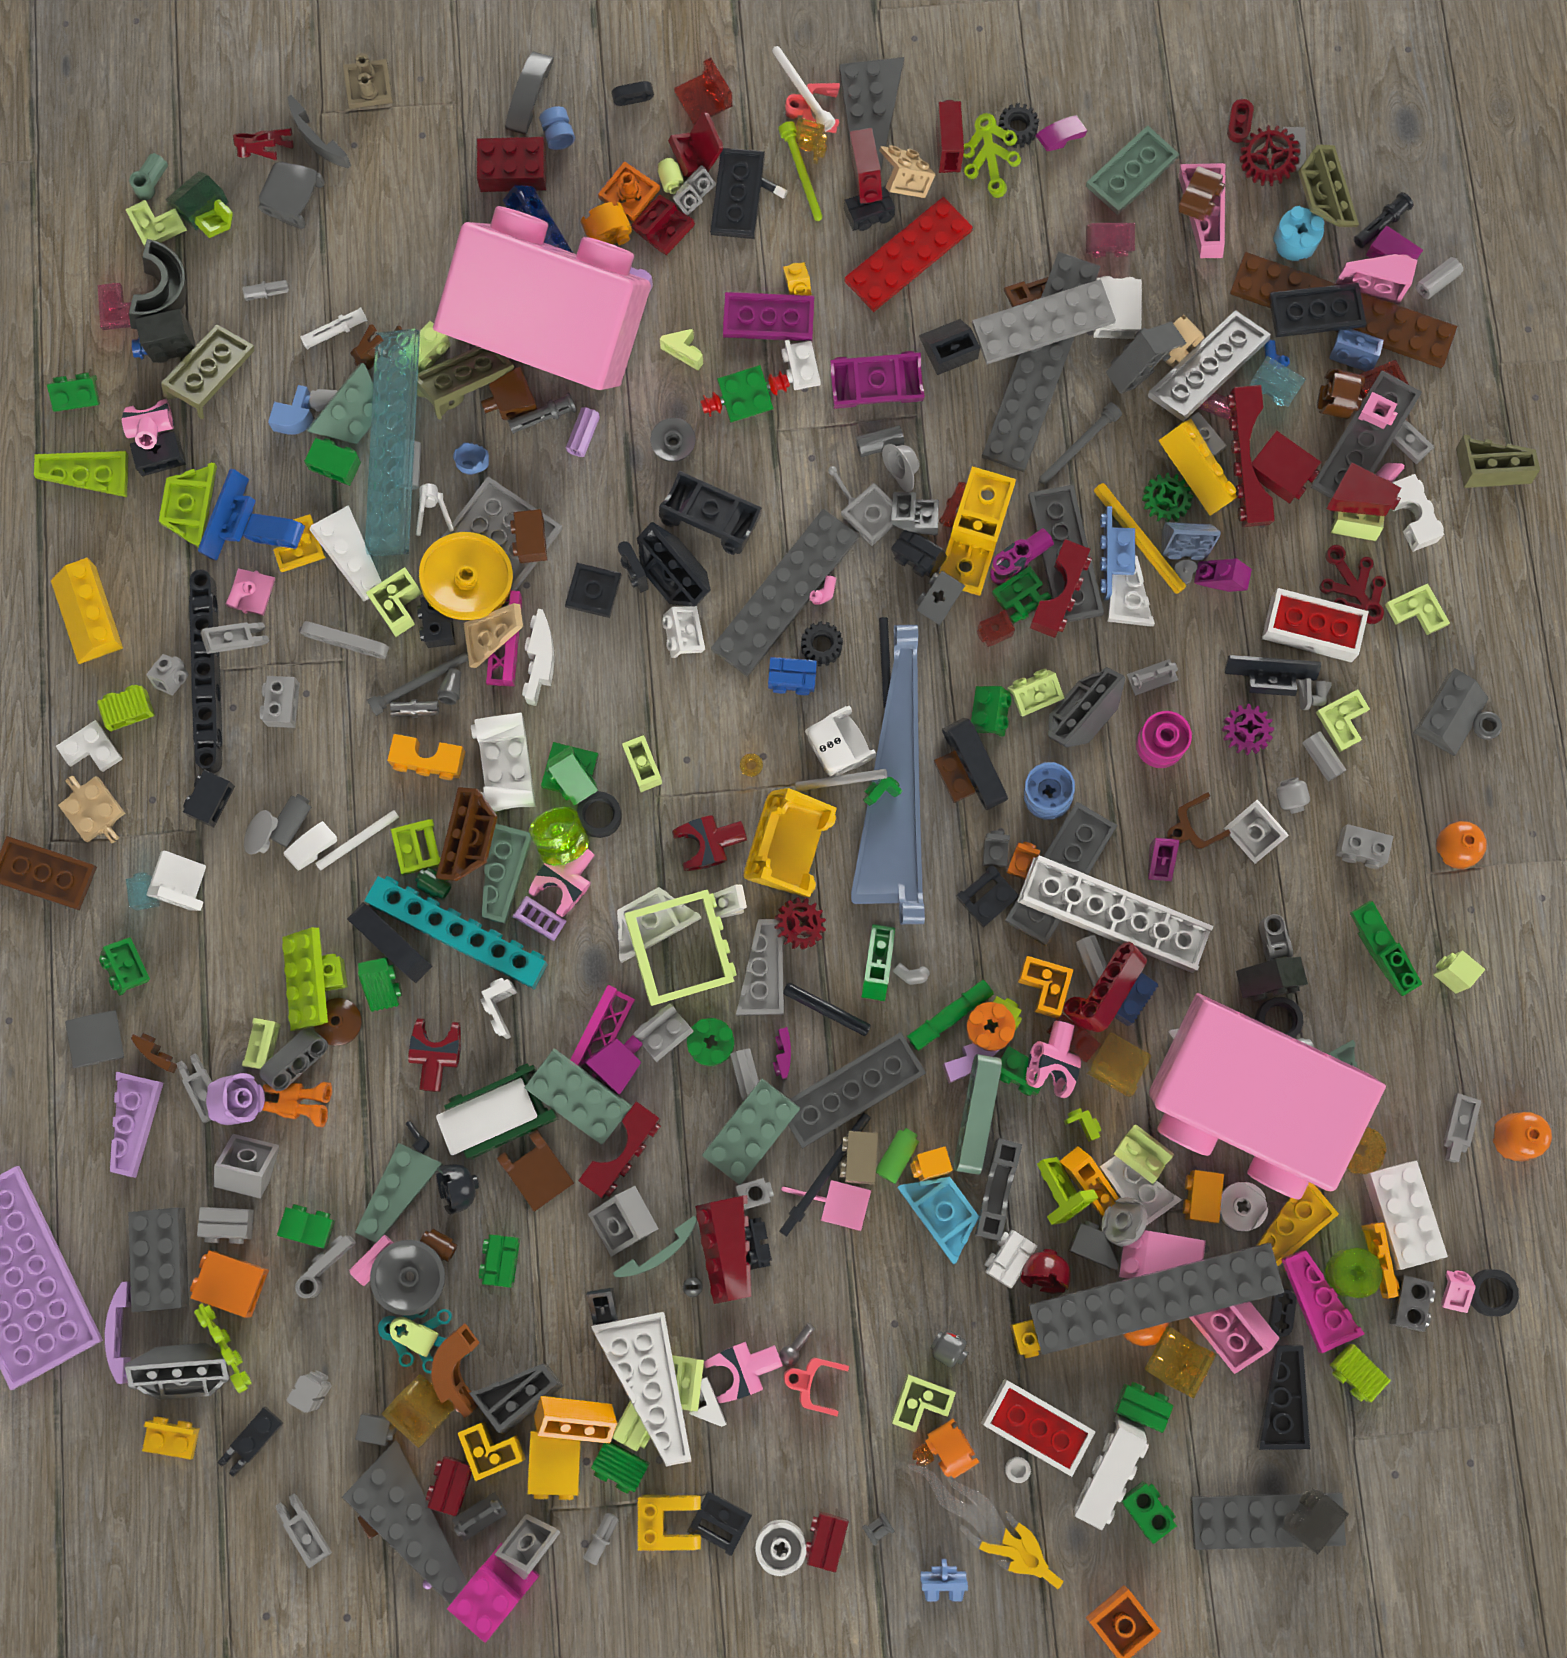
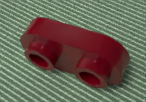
M1247 99L1236 100L1230 110L1227 135L1235 143L1244 142L1251 131L1254 107Z

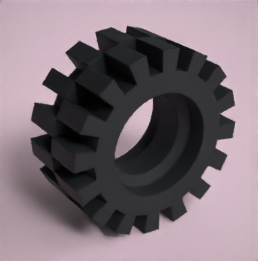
M1016 103L1015 108L1012 104L1009 105L1008 109L1005 108L999 118L998 126L1006 131H1014L1017 136V142L1013 145V148H1017V144H1020V148H1023L1025 143L1028 146L1031 144V140L1034 141L1037 134L1038 115L1036 112L1033 113L1034 109L1032 107L1027 110L1026 104L1020 107V103ZM1019 120L1024 122L1027 128L1023 131H1015L1010 127V123ZM1013 135L1007 137V141L1013 139Z
M819 621L817 625L813 623L810 625V628L807 627L805 629V633L802 634L801 651L806 660H816L818 666L822 667V664L828 666L830 662L834 663L836 658L841 655L843 638H841V632L837 631L835 625L830 626L829 622L822 624V621ZM819 636L827 637L831 642V646L827 651L819 652L813 647L814 639Z

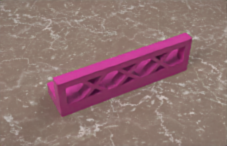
M510 591V599H507L505 602H509V605L513 603L520 604L522 609L520 591ZM520 630L504 643L505 656L499 660L494 653L488 657L487 685L515 687ZM501 665L503 668V680L492 679L493 671Z
M607 985L570 1060L581 1067L584 1064L587 1053L589 1052V1055L592 1056L590 1047L593 1042L603 1040L605 1046L613 1039H616L635 999ZM616 996L628 1002L624 1011L614 1014L612 1003ZM610 1009L612 1015L606 1016ZM621 1015L617 1023L616 1017ZM613 1018L616 1026L614 1031L604 1035L601 1028L603 1021ZM598 1031H600L601 1036L595 1038ZM610 1037L608 1043H606L605 1038ZM593 1072L591 1076L596 1079L597 1075Z

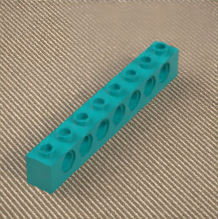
M379 876L376 878L364 900L368 905L534 990L536 989L548 966L547 962L544 961L545 956L532 950L531 954L523 950L524 945L512 939L510 943L501 939L503 935L493 929H490L489 932L481 929V923L471 918L468 921L460 918L461 913L452 908H448L447 911L440 908L441 903L430 897L426 900L418 897L420 894L418 891L408 886L406 889L397 886L399 882L389 876H386L385 879ZM393 894H400L401 896L397 904H390V897ZM415 904H420V913L411 915V907ZM435 915H442V922L437 926H433L431 919ZM455 926H463L461 935L452 936V929ZM477 936L484 937V943L480 947L473 946V940ZM500 946L504 947L505 954L500 958L494 957V950ZM519 957L526 958V965L520 969L515 968V960Z

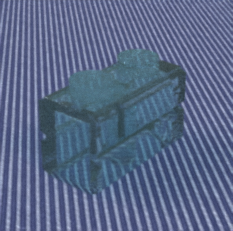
M1267 356L1254 375L1250 385H1262V394L1272 397V400L1277 405L1289 407L1306 379Z

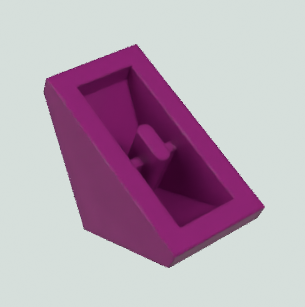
M1155 838L1150 843L1148 880L1172 882L1179 840Z

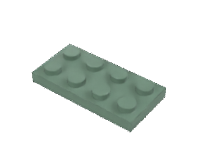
M1146 126L1087 181L1086 187L1118 215L1170 167L1180 154L1149 126Z
M556 1049L551 1051L524 1087L601 1145L607 1140L632 1106Z
M761 1078L706 1148L702 1156L741 1185L798 1113L800 1107Z

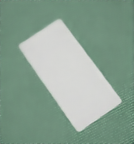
M521 1078L436 1116L451 1155H455L537 1118Z

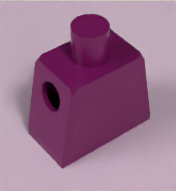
M634 1035L624 1044L618 1039H613L583 1063L614 1093L619 1095L641 1064V1061L634 1054L643 1044Z

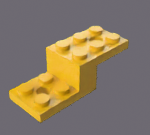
M973 466L946 550L947 559L942 564L940 572L944 571L964 584L965 587L962 591L980 596L1016 479ZM988 490L993 493L994 497L991 500H985L982 498L981 493ZM967 562L971 565L972 569L969 572H963L959 569V564Z

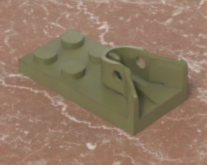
M216 324L161 382L164 398H179L197 408L198 417L203 419V406L255 351L254 345Z
M475 347L417 373L412 378L416 394L419 397L427 398L432 403L435 415L440 420L449 409H453L463 402L465 394L514 370V365L506 356L481 347Z

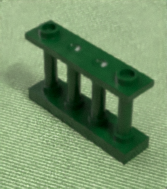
M528 1063L521 1065L515 1069L516 1073L466 1096L458 1094L448 1099L449 1103L444 1105L446 1110H449L519 1078L526 1085L531 1079V1074L535 1073L537 1069L534 1065L529 1066ZM527 1091L535 1108L537 1118L464 1150L466 1158L472 1160L559 1120L555 1110L545 1108L540 1099Z

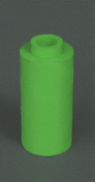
M907 1128L904 1131L898 1130L878 1164L876 1174L896 1184L919 1144V1141L916 1139L918 1135Z

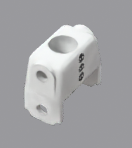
M845 706L805 730L811 747L829 777L839 776L847 771L856 769L876 757L875 750H869L860 729L849 717L852 713L850 706Z

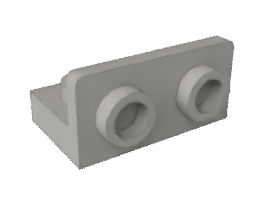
M670 1003L666 1007L661 1008L649 1021L641 1024L638 1030L634 1032V1035L657 1062L694 1031Z

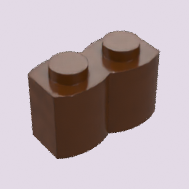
M1198 166L1180 201L1179 212L1204 221L1207 215L1211 216L1216 204L1213 201L1216 196H1221L1225 184L1222 183L1223 175Z

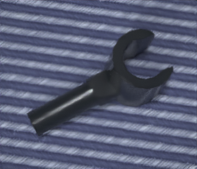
M408 1121L406 1126L417 1139L412 1146L423 1154L429 1148L430 1143L418 1133L412 1122Z

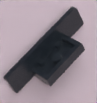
M1229 655L1224 671L1225 674L1247 676L1249 693L1296 696V679L1305 680L1308 678L1311 681H1316L1321 669V662Z

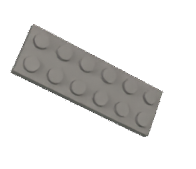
M1099 279L972 320V326L987 365L1114 324L1116 319L1103 283Z
M1235 310L1149 391L1148 397L1184 422L1270 340L1271 334Z

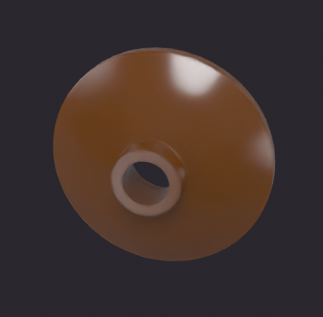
M334 998L326 1001L328 1023L314 1026L315 1032L323 1037L329 1045L342 1046L350 1043L356 1038L361 1029L362 1017L359 1009L351 1001L343 998ZM334 1017L340 1018L338 1025L332 1024Z

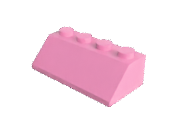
M1251 1302L1189 1317L1234 1374L1271 1351L1280 1339Z

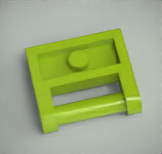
M432 819L391 829L402 875L419 872L422 869L439 867L441 857H439L433 832L435 826ZM421 830L424 831L430 859L425 861L423 860L417 832Z

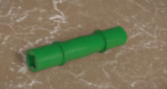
M982 979L965 993H961L960 998L946 1006L932 1019L925 1020V1023L907 1035V1039L917 1051H920L934 1039L939 1038L940 1033L957 1023L967 1013L993 996V990Z

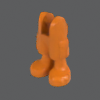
M321 1082L316 1087L305 1089L302 1083H291L282 1091H276L268 1084L263 1085L264 1093L279 1095L278 1103L264 1101L263 1111L276 1113L283 1118L296 1119L300 1115H305L311 1119L316 1127H324L328 1118L327 1107L318 1104H301V1100L309 1099L320 1103H328L332 1096L331 1083Z

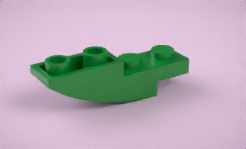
M1368 901L1350 912L1360 931L1357 934L1396 991L1401 996H1404L1421 986L1422 982L1401 944L1395 942L1374 902Z

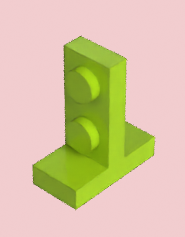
M1058 1157L1042 1159L1037 1163L1043 1179L1052 1191L1053 1198L1060 1206L1047 1216L1051 1225L1066 1223L1098 1199L1094 1189L1076 1192Z

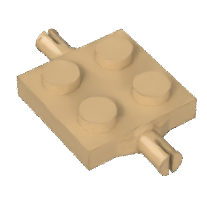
M70 776L65 782L73 792L58 806L85 842H90L100 834H105L110 843L116 842L115 840H118L119 836H117L112 827L125 814L123 809L99 777L95 776L86 784L80 785L74 776Z

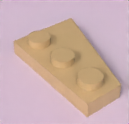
M510 604L491 612L486 617L464 623L469 667L477 668L523 627L520 604Z

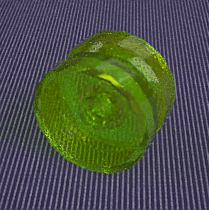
M563 806L547 810L537 816L529 828L530 836L537 847L538 854L547 865L557 866L572 862L580 857L589 845V839L582 826L577 811L571 807Z

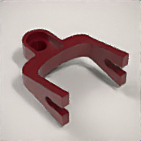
M292 127L259 131L254 134H234L233 142L237 148V157H250L251 153L277 160V152L267 151L265 147H275L278 144L293 149V140H284L281 135L291 136Z

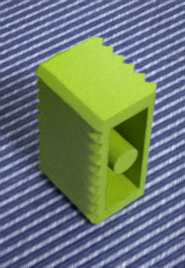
M131 685L125 688L124 692L119 694L109 693L104 695L102 700L97 701L104 726L109 731H114L155 716L148 692L142 686Z
M1348 1344L1329 1365L1334 1369L1332 1372L1333 1376L1341 1383L1346 1381L1352 1387L1350 1392L1361 1402L1363 1400L1372 1402L1391 1381L1354 1344Z

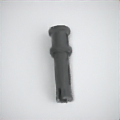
M568 392L566 396L555 401L552 399L548 400L547 405L507 421L512 433L515 434L520 430L550 418L557 420L559 416L571 411L577 412Z

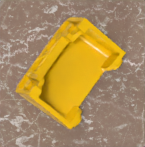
M790 788L771 791L766 798L745 865L744 878L802 897H810L816 887L814 876L809 874L821 832L831 828L836 821L835 812L837 808Z

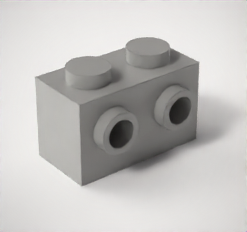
M267 676L266 683H263L262 695L265 699L264 705L260 707V719L268 727L296 728L300 683L295 677Z
M1347 824L1341 829L1336 856L1342 857V860L1345 862L1356 863L1358 861L1365 863V866L1368 868L1379 869V867H1383L1388 863L1393 836Z

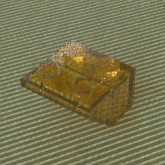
M419 1374L392 1401L382 1415L415 1446L420 1448L430 1439L455 1408L449 1399L441 1403L434 1386L422 1374Z

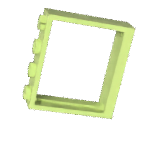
M708 889L624 913L650 1006L734 982L733 977L737 976L733 962L729 963L727 954L730 953L728 942L726 939L722 940L720 931L723 930L720 916H715L713 909L717 907L713 893L709 894ZM702 899L724 977L658 996L636 918Z

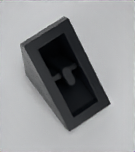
M614 1288L586 1292L593 1326L618 1321Z

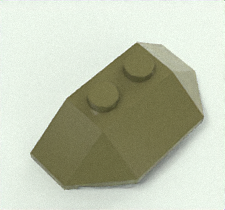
M1316 145L1298 170L1310 212L1338 227L1359 226L1335 145Z

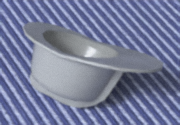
M885 445L882 450V457L886 468L904 491H912L914 488V474L920 466L915 452L906 445Z

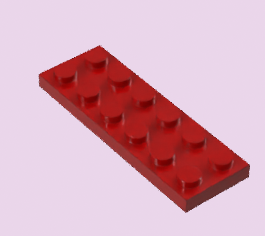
M943 196L845 276L844 282L875 312L971 233L973 226Z

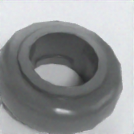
M1486 711L1476 716L1473 722V729L1478 737L1490 740L1500 734L1502 722L1496 714ZM1483 720H1488L1492 723V731H1486L1482 727Z

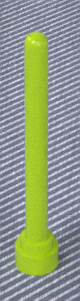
M793 121L785 122L778 128L780 136L789 145L813 217L816 221H821L823 216L795 139L798 132L796 125Z

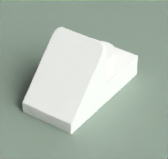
M733 885L713 893L717 907L713 908L716 917L724 918L744 913V909L747 908L742 885Z
M707 1376L701 1381L699 1397L701 1402L705 1400L707 1404L699 1407L698 1411H691L689 1414L722 1427L727 1422Z

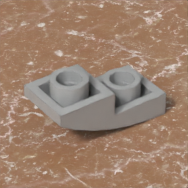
M700 166L684 182L672 199L684 214L689 215L703 202L701 198L716 186V182L706 169Z

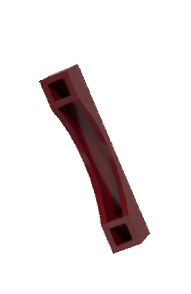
M1262 385L1234 387L1229 392V395H1227L1228 409L1231 408L1229 429L1233 431L1234 440L1231 441V451L1233 454L1235 453L1236 462L1233 464L1234 476L1238 478V485H1236L1237 499H1240L1238 520L1242 521V527L1270 525L1275 521L1273 498L1258 481L1250 457L1252 429L1258 415L1264 408Z

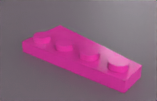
M1301 1250L1281 1259L1319 1353L1329 1351L1365 1334L1361 1327H1358L1352 1319L1353 1316L1338 1299L1335 1290L1326 1282L1325 1276L1306 1250Z

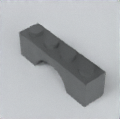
M1000 1138L995 1141L974 1236L1001 1241L1009 1194L1018 1167L1022 1144Z

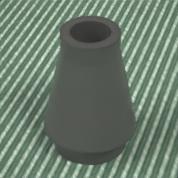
M448 669L437 691L440 702L454 705L460 699L461 672L459 670Z

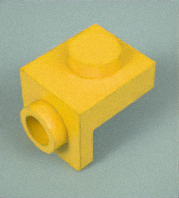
M805 262L783 266L789 295L811 296L810 277Z

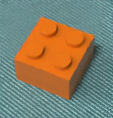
M1125 1585L1085 1617L1116 1658H1131L1162 1632Z

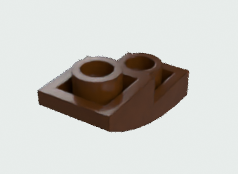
M142 1033L141 1037L132 1035L133 1043L147 1059L168 1072H175L177 1065L171 1062L173 1057L159 1052L161 1046L154 1043L156 1038Z

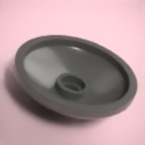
M402 1240L384 1248L376 1257L370 1273V1285L376 1300L386 1310L398 1315H415L427 1310L438 1300L445 1284V1269L441 1258L429 1245L416 1240ZM407 1272L414 1274L412 1281L406 1279Z

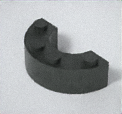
M151 239L146 240L142 257L144 273L153 276L160 283L152 292L143 295L133 294L129 311L131 329H137L135 319L176 309L182 310L186 299L185 273L181 261L171 249Z

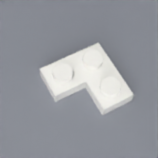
M96 720L56 746L70 767L88 755L92 757L102 772L122 760V757Z

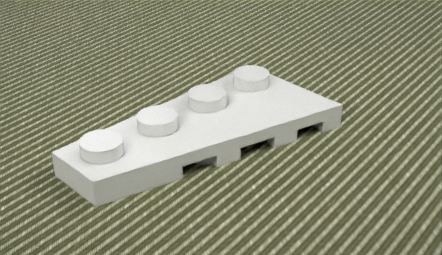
M348 505L311 525L310 531L361 599L366 601L369 599L366 592L380 584L381 579Z

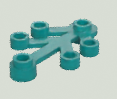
M429 1308L425 1310L423 1315H402V1317L412 1321L416 1318H423L427 1316ZM442 1309L435 1317L422 1325L433 1330L441 1324H448L452 1320V1313L448 1309ZM442 1312L448 1313L449 1318L447 1321L440 1319ZM386 1316L378 1325V1333L384 1340L392 1341L399 1354L400 1365L409 1367L415 1361L413 1353L408 1352L405 1345L395 1341L390 1333L386 1331V1326L397 1317ZM402 1324L400 1327L396 1325L397 1335H400L401 1332H407L404 1327L405 1324ZM438 1336L434 1346L439 1347L446 1338ZM430 1352L427 1357H424L419 1354L420 1358L423 1361V1370L426 1373H432V1371L428 1370L426 1367L427 1362H433L434 1359L432 1358ZM406 1354L411 1357L409 1364L403 1362V1356Z

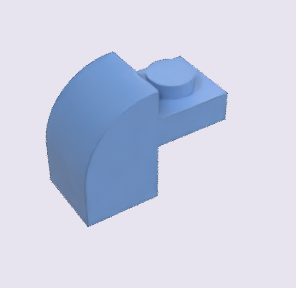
M298 385L292 405L274 402L268 421L273 431L289 435L299 434L308 429L312 424L314 417L309 410L310 392L306 386Z

